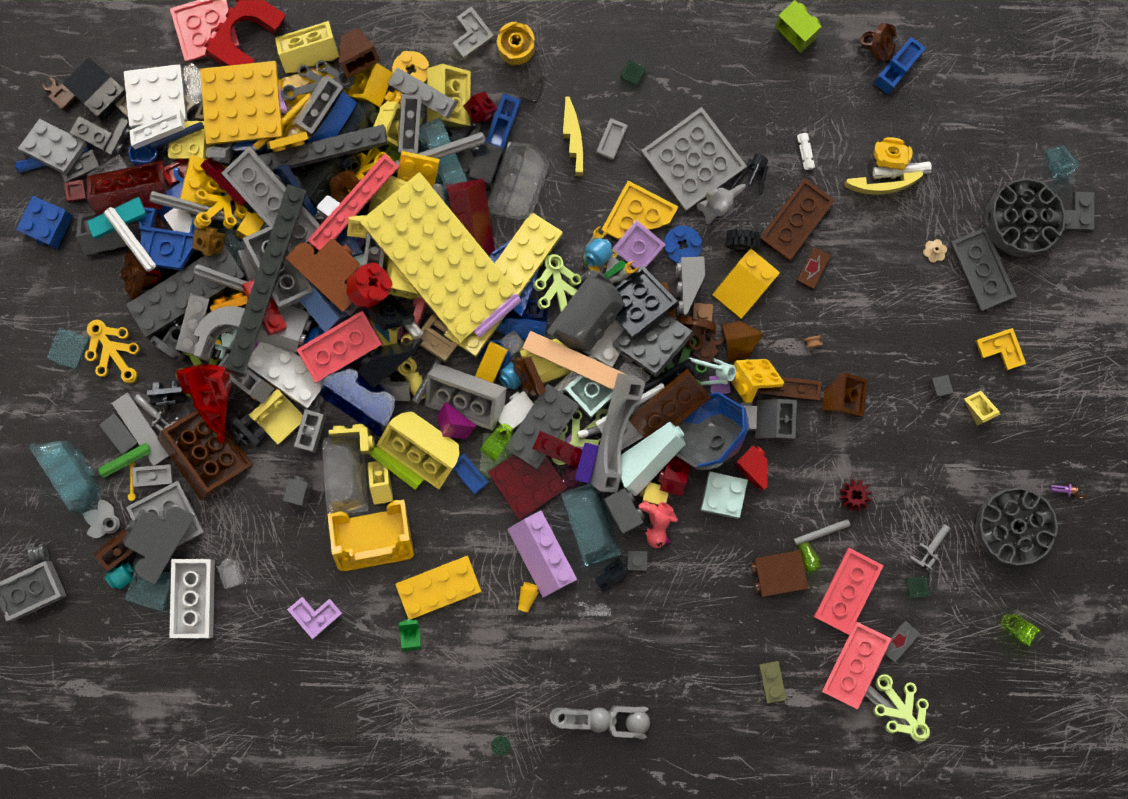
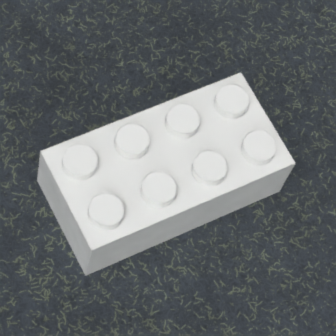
M171 559L169 638H213L215 560Z

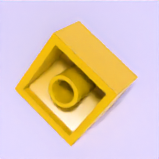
M376 63L355 74L353 86L349 89H344L343 92L356 102L361 100L372 104L374 107H381L393 72Z

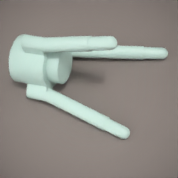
M690 358L693 363L716 369V376L719 377V380L701 382V386L727 385L728 381L734 380L736 376L734 365L715 358L712 361L719 365Z

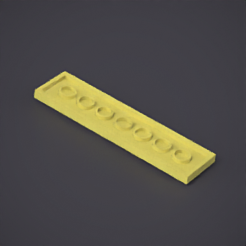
M533 212L529 214L495 262V265L517 290L518 296L521 295L563 235L561 230ZM504 317L481 337H478L473 331L461 342H458L449 330L444 335L477 357Z

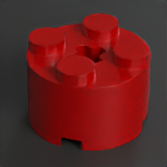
M365 264L347 279L346 292L349 299L356 306L372 308L388 296L393 282L388 273L379 264Z

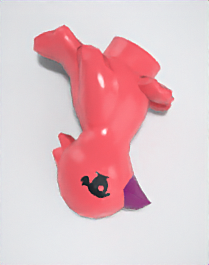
M645 500L639 504V509L649 514L650 522L653 526L651 529L647 528V532H645L649 545L653 548H661L665 544L671 543L672 541L666 534V528L670 521H678L673 508L665 502H660L656 506Z

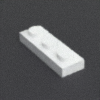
M178 110L129 130L131 146L137 149L184 130L183 113Z

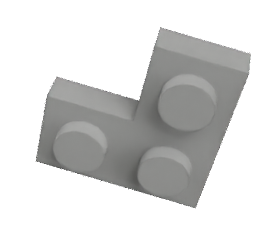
M472 6L457 16L458 22L467 33L455 40L453 46L462 58L465 59L492 40L494 35Z

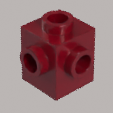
M485 91L474 94L463 105L475 124L489 122L497 110L492 99L489 98Z

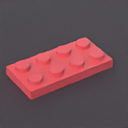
M363 310L296 350L317 383L381 346L383 343Z
M848 548L814 618L850 635L884 565Z
M856 622L822 692L858 710L892 639Z

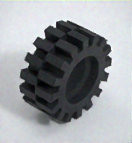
M747 229L728 230L726 232L725 247L736 251H749L750 248L753 251H758L760 249L761 233Z

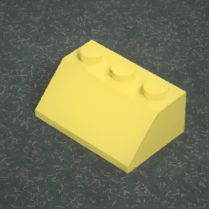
M329 21L275 38L278 54L286 74L298 72V68L301 65L315 67L320 60L331 62L340 57Z
M446 64L428 68L427 85L457 101L458 104L449 119L427 107V124L444 127V124H447L448 127H469L470 115L463 105L471 98V71Z

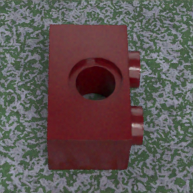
M674 456L664 466L665 470H661L658 482H661V491L682 496L687 483L690 465Z

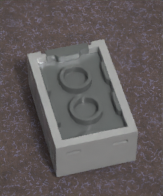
M52 561L39 563L0 582V607L3 613H6L4 615L6 621H16L67 597Z

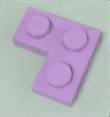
M301 597L287 609L312 639L343 614L331 599L327 600L315 611L305 598Z

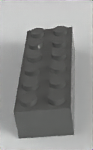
M223 244L222 253H214V256H203L182 271H179L126 304L146 338L151 339L153 335L158 336L183 320L190 293L209 298V304L233 289L194 275L193 271L197 264L244 281L247 280L245 272L226 244Z

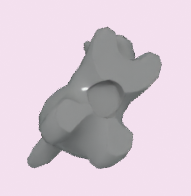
M738 185L729 191L724 188L709 190L705 195L707 200L697 204V209L705 215V222L711 224L717 216H722L728 212L733 206L734 197L741 193L746 185Z

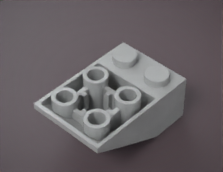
M704 256L681 257L680 262L677 263L676 278L680 280L676 287L677 297H680L679 305L677 306L678 316H687L704 280Z

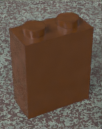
M801 550L753 559L754 563H751L752 573L756 574L757 582H754L756 593H760V597L808 589Z

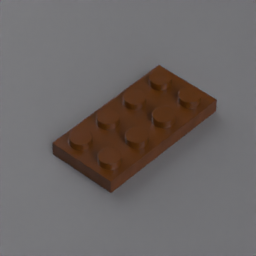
M804 178L761 235L760 240L790 261L835 200Z
M686 369L629 417V421L645 439L669 422L676 427L711 397L691 372Z

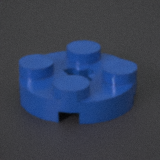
M681 225L676 226L666 235L664 250L667 257L677 264L680 262L681 257H698L702 248V239L693 228ZM684 240L686 241V245L688 246V248H683L681 250L679 249L680 245L678 244V242H682Z

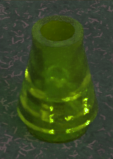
M809 542L798 546L799 550H801L804 568L807 572L821 567V560Z

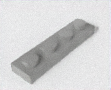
M396 68L388 82L389 85L404 94L420 95L423 105L448 119L458 104L457 101L399 68Z

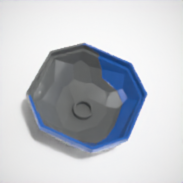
M719 392L709 394L711 398L677 425L684 433L685 445L675 456L697 470L718 468L739 453L749 431V419L746 409Z

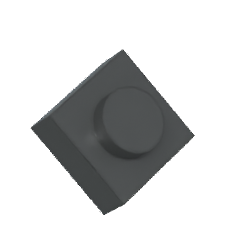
M628 551V570L647 571V551Z

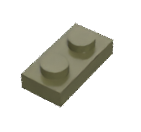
M779 661L759 664L766 703L787 700Z

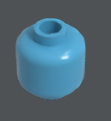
M596 238L585 248L584 257L591 266L601 267L613 256L612 244L606 239Z
M512 361L500 370L499 380L507 389H516L522 384L519 376L514 372Z

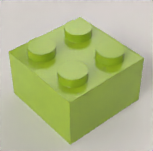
M795 0L779 14L775 24V28L800 53L817 38L822 27L820 21L815 16H811L802 3H798Z

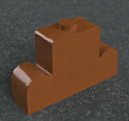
M330 239L315 255L312 245L300 243L288 254L286 259L343 312L352 303L346 292L347 284L345 281L360 266V263L352 256L353 251L346 244L342 247L335 239Z

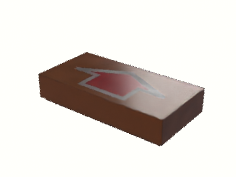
M814 247L797 282L813 290L831 255Z

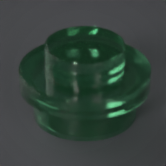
M504 736L494 738L491 743L493 753L498 756L506 755L511 747L510 741Z

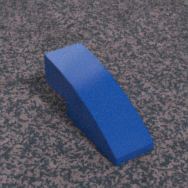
M911 37L878 76L874 84L889 95L926 48Z
M502 94L486 140L487 143L501 147L504 151L522 99Z

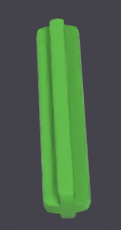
M144 443L99 467V474L105 478L151 453L150 446Z

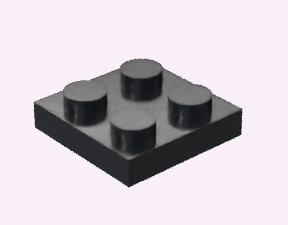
M392 294L372 308L361 306L367 315L383 330L412 324L415 319Z

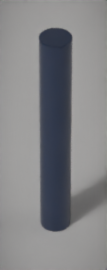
M198 122L180 132L152 142L150 146L152 150L204 129V125L202 122Z

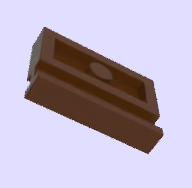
M518 357L512 360L514 372L519 376L522 383L521 388L526 395H542L546 392L532 357Z

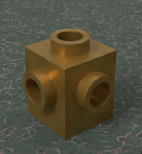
M206 227L205 230L195 229L192 248L202 251V254L205 256H214V253H222L225 234L217 232V229L213 227Z

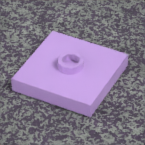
M636 220L612 249L626 262L635 261L631 264L632 267L640 268L643 265L646 268L666 244Z

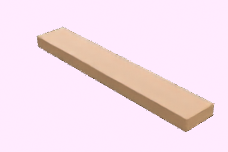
M530 331L522 348L611 390H614L617 374H625Z

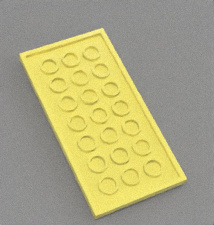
M420 172L359 221L458 342H461L509 297L514 293H518Z

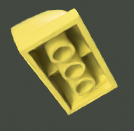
M411 411L401 413L393 418L376 445L437 489L442 487L459 457V444L449 437H443L441 431Z

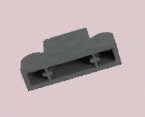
M169 505L164 509V519H160L141 509L135 520H131L127 525L126 530L128 532L122 540L126 547L142 555L137 557L133 563V568L137 575L153 584L158 580L195 517L192 513L177 505Z

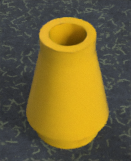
M524 582L520 588L518 610L529 612L539 593L537 585Z

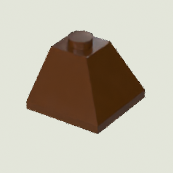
M842 372L824 391L822 410L834 414L864 417L868 379Z

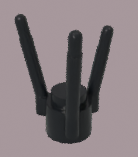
M444 124L448 138L451 139L450 143L470 136L476 127V124H473L466 135L463 136L460 133L453 135L448 125Z
M755 154L753 159H749L746 165L747 168L739 174L729 190H732L751 167L753 173L748 186H752L757 173L761 174L762 172L758 194L761 195L766 172L769 168L766 165L769 160L763 155Z

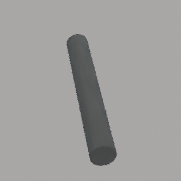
M436 357L427 374L437 364H441L442 360ZM427 374L411 401L414 405L419 404L426 392Z

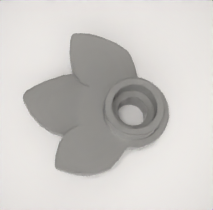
M105 500L98 501V510H90L83 513L86 522L91 526L87 532V535L90 537L101 538L106 533H115L120 527V520L114 515V507ZM112 520L114 525L109 528L108 522Z

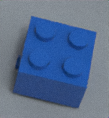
M32 196L16 230L24 236L36 240V243L40 245L45 244L58 249L73 215L65 209Z

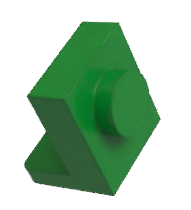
M407 619L399 622L402 652L421 650L418 620Z

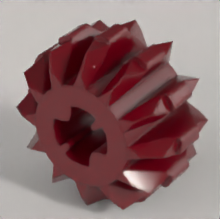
M854 479L850 480V485L845 482L843 485L846 490H839L840 493L845 494L839 497V500L845 499L846 501L842 506L846 507L849 504V511H853L854 506L857 512L861 511V507L866 509L868 506L865 502L870 503L872 499L867 497V495L872 494V491H865L869 485L866 484L861 487L862 480H859L857 485ZM852 492H854V493H855V492H858V493H859V496H857V497H859V500H858L857 498H856V499H852L851 496H852L853 494H851V493H852Z

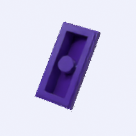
M584 443L575 477L576 480L590 483L599 446Z

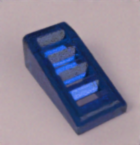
M529 299L523 317H520L512 310L506 317L513 316L547 321L548 308L540 309L538 314L537 303L539 299ZM544 300L541 301L542 305H547ZM531 305H533V312H532V314H530V306H531Z

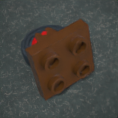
M129 249L128 254L125 255V267L121 269V279L125 282V291L128 292L130 300L139 297L141 288L152 289L168 279V269L155 267L152 271H146Z

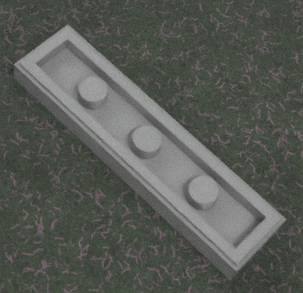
M128 392L112 403L138 444L147 443L150 446L151 453L146 456L153 466H157L170 457L157 440V434Z

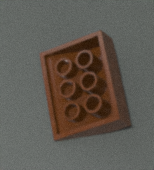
M196 410L163 429L157 440L202 501L246 471L253 464L242 448L234 444L235 439L226 426L224 443L220 444L217 440V434L212 428L208 427Z

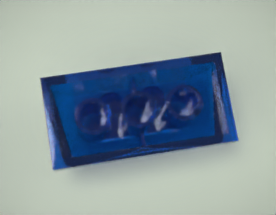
M344 366L336 372L330 373L321 383L320 396L358 423L364 424V426L379 437L382 436L390 422L395 398L386 392L382 385L378 384L372 388L357 371L349 366Z

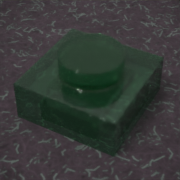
M629 60L620 78L637 86L646 68Z
M926 576L906 579L909 598L929 596Z

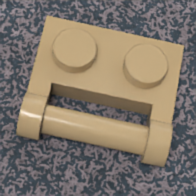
M432 314L421 329L423 335L420 338L423 342L420 346L443 362H446L458 345L431 329L434 325L444 333L448 330L438 317Z

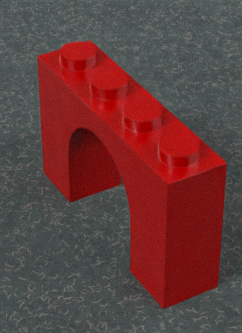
M235 0L237 4L234 8L230 7L225 15L227 17L224 23L220 22L215 29L217 33L213 39L210 37L204 46L206 48L205 54L222 66L254 63L255 60L233 44L230 37L232 27L238 22L249 20L256 22L272 34H275L286 14L265 0Z

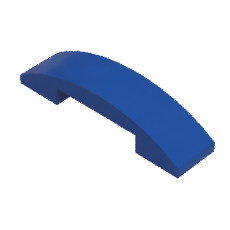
M341 91L332 103V108L304 143L337 136L357 102Z

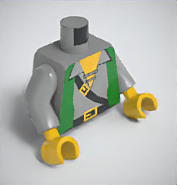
M601 226L596 228L593 232L592 238L590 239L586 247L594 239H602L603 237H605L607 235V231L600 235L598 230ZM612 249L613 256L601 267L591 266L583 256L585 261L584 267L588 271L580 278L584 282L594 269L611 284H617L629 277L631 273L637 272L639 267L632 270L631 264L635 261L626 264Z

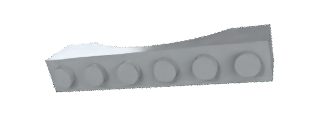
M617 374L590 484L599 491L614 493L618 491L622 476L621 446L624 431L631 413L641 401L645 381L635 375Z

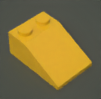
M750 248L712 296L742 319L774 282L780 272Z

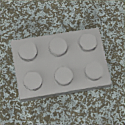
M39 119L18 149L21 153L67 175L87 147L85 141Z

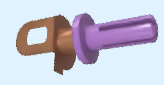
M1068 484V487L1051 485V492L1067 493V497L1073 494L1076 499L1088 498L1087 495L1077 494L1078 484H1076V487H1072L1071 484Z

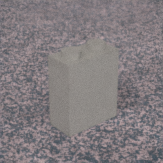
M289 306L279 311L287 325L286 330L268 336L262 325L257 338L258 341L297 352L296 349L299 346L304 345L306 339L304 333L305 331L309 332L312 323L309 320L310 315L307 311Z

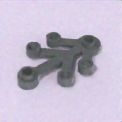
M324 60L317 62V70L320 73L326 72L334 77L332 79L343 86L341 91L353 86L355 81L354 75L349 77L347 83H343L342 78L345 77L343 70L337 71L327 65V62ZM320 64L326 65L324 69H319ZM306 65L299 66V75L301 77H308L316 83L296 88L290 84L285 85L282 89L284 99L293 101L298 95L313 92L322 77L309 70ZM303 68L307 69L305 74L300 73ZM293 91L294 94L293 96L288 97L287 92Z

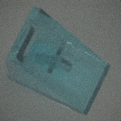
M1064 145L1045 150L1054 178L1072 173L1079 167V163Z

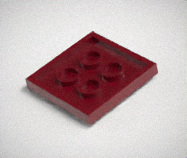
M511 455L487 471L519 520L568 488L547 456L537 470L517 456Z

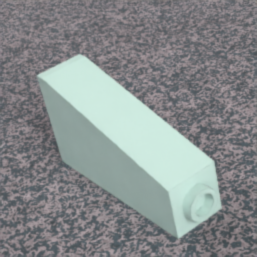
M669 422L621 455V479L624 487L631 491L634 496L638 495L684 447V433L679 426L675 427Z

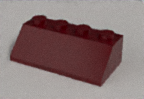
M484 178L446 185L449 209L487 255L495 251Z

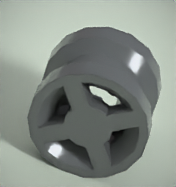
M45 543L39 544L38 547L30 546L27 548L31 565H37L41 561H49V553Z

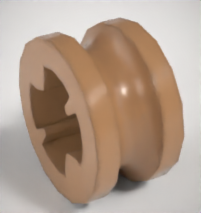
M821 335L805 338L804 342H807L806 349L822 346L823 343L820 342Z

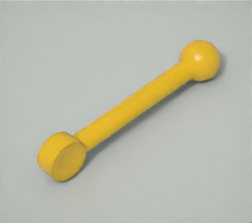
M135 462L128 465L130 467V494L128 495L130 501L136 499L132 468L136 465Z

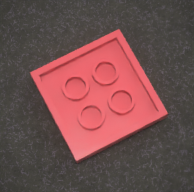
M197 0L170 8L186 63L208 57L205 54L206 48L204 46L210 37L213 39L217 34L215 29L219 23L226 21L227 17L225 15L229 10L227 0ZM233 26L230 31V37L233 44L239 48V40Z

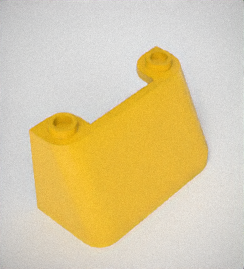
M404 500L391 501L387 505V511L353 518H349V515L343 511H335L328 514L332 555L337 568L341 571H351L404 561L414 556Z

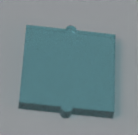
M59 327L46 358L58 362L61 366L66 365L77 369L89 339L78 335L76 331L71 332Z

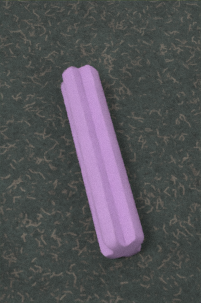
M514 293L474 330V333L478 337L483 336L521 302L520 297Z

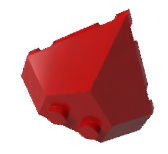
M200 364L175 371L184 393L191 395L194 400L193 406L208 427L212 428L217 434V440L220 444H223L228 398L232 386L230 373L226 372L223 366Z

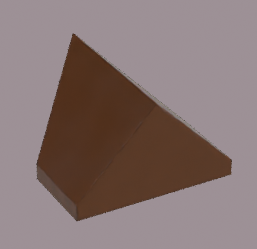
M741 321L721 324L728 362L747 359L764 333Z

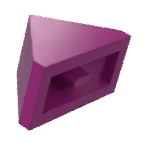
M447 402L444 403L437 414L443 437L468 439L476 427V424Z

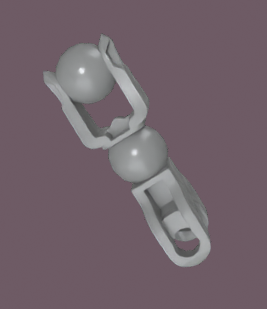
M613 706L610 711L604 708H595L591 711L574 708H554L549 716L551 723L559 728L591 729L597 733L608 730L615 737L645 739L647 736L644 733L647 732L650 726V718L646 714L649 709L645 706ZM617 712H630L626 718L628 731H616L615 724L617 720L615 716ZM564 714V720L559 722V715Z

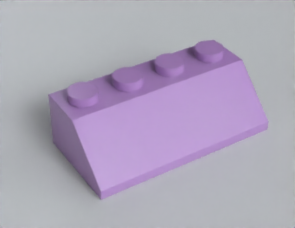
M542 511L523 519L507 529L535 584L539 587L538 590L542 597L577 580Z

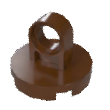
M882 23L877 27L876 31H867L861 35L860 42L863 48L872 51L877 61L890 60L894 54L896 44L893 43V36H897L895 27L892 24ZM868 38H873L871 43H865Z
M680 316L679 318L681 324L693 331V336L697 340L695 346L691 344L692 337L688 340L685 347L689 350H699L703 346L705 334L715 333L716 323L702 318H699V320L692 319L691 316Z

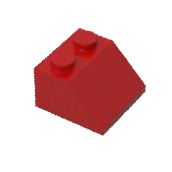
M753 445L734 466L761 492L767 488V458L765 457L766 453L759 446L756 448Z

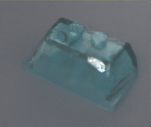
M54 440L45 444L34 442L28 447L69 511L81 513L86 510L96 499L100 487L93 477L95 473L89 465L86 466L83 462L84 456L79 449L76 450L70 441Z
M589 483L560 493L584 566L621 555L601 492Z

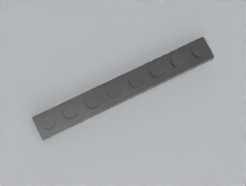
M382 124L259 155V157L273 173H276L275 168L279 165H288L292 169L388 145L386 127Z

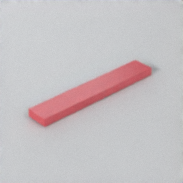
M384 154L307 241L320 251L330 239H336L348 226L349 217L357 216L398 170L399 166Z

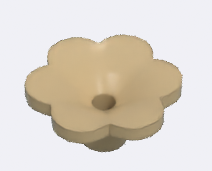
M939 239L928 241L925 244L923 255L928 257L931 263L937 260L942 261L945 258L947 247L942 245Z

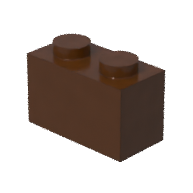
M125 529L93 553L107 572L133 552L122 542L127 533Z

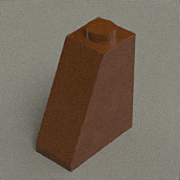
M358 27L341 36L339 62L346 78L380 62L374 45Z

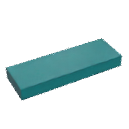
M139 197L114 208L126 225L147 216L142 200ZM104 213L87 221L92 237L95 240L115 231V228Z

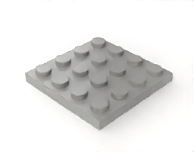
M702 107L641 150L643 156L685 212L706 198L705 195L709 190L720 188L747 168L746 164Z

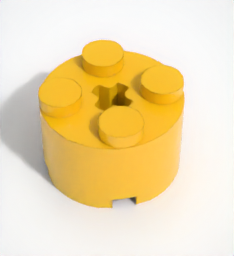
M510 22L500 29L497 37L500 57L512 66L524 64L531 59L535 51V38L529 26L518 22Z

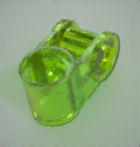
M505 423L500 424L479 450L493 461H496L513 435L512 427ZM506 431V435L501 437V432Z
M1006 614L1001 619V625L1004 630L1028 647L1032 645L1031 641L1036 634L1041 632L1040 629L1017 614ZM1012 617L1016 621L1013 628L1009 626V620Z

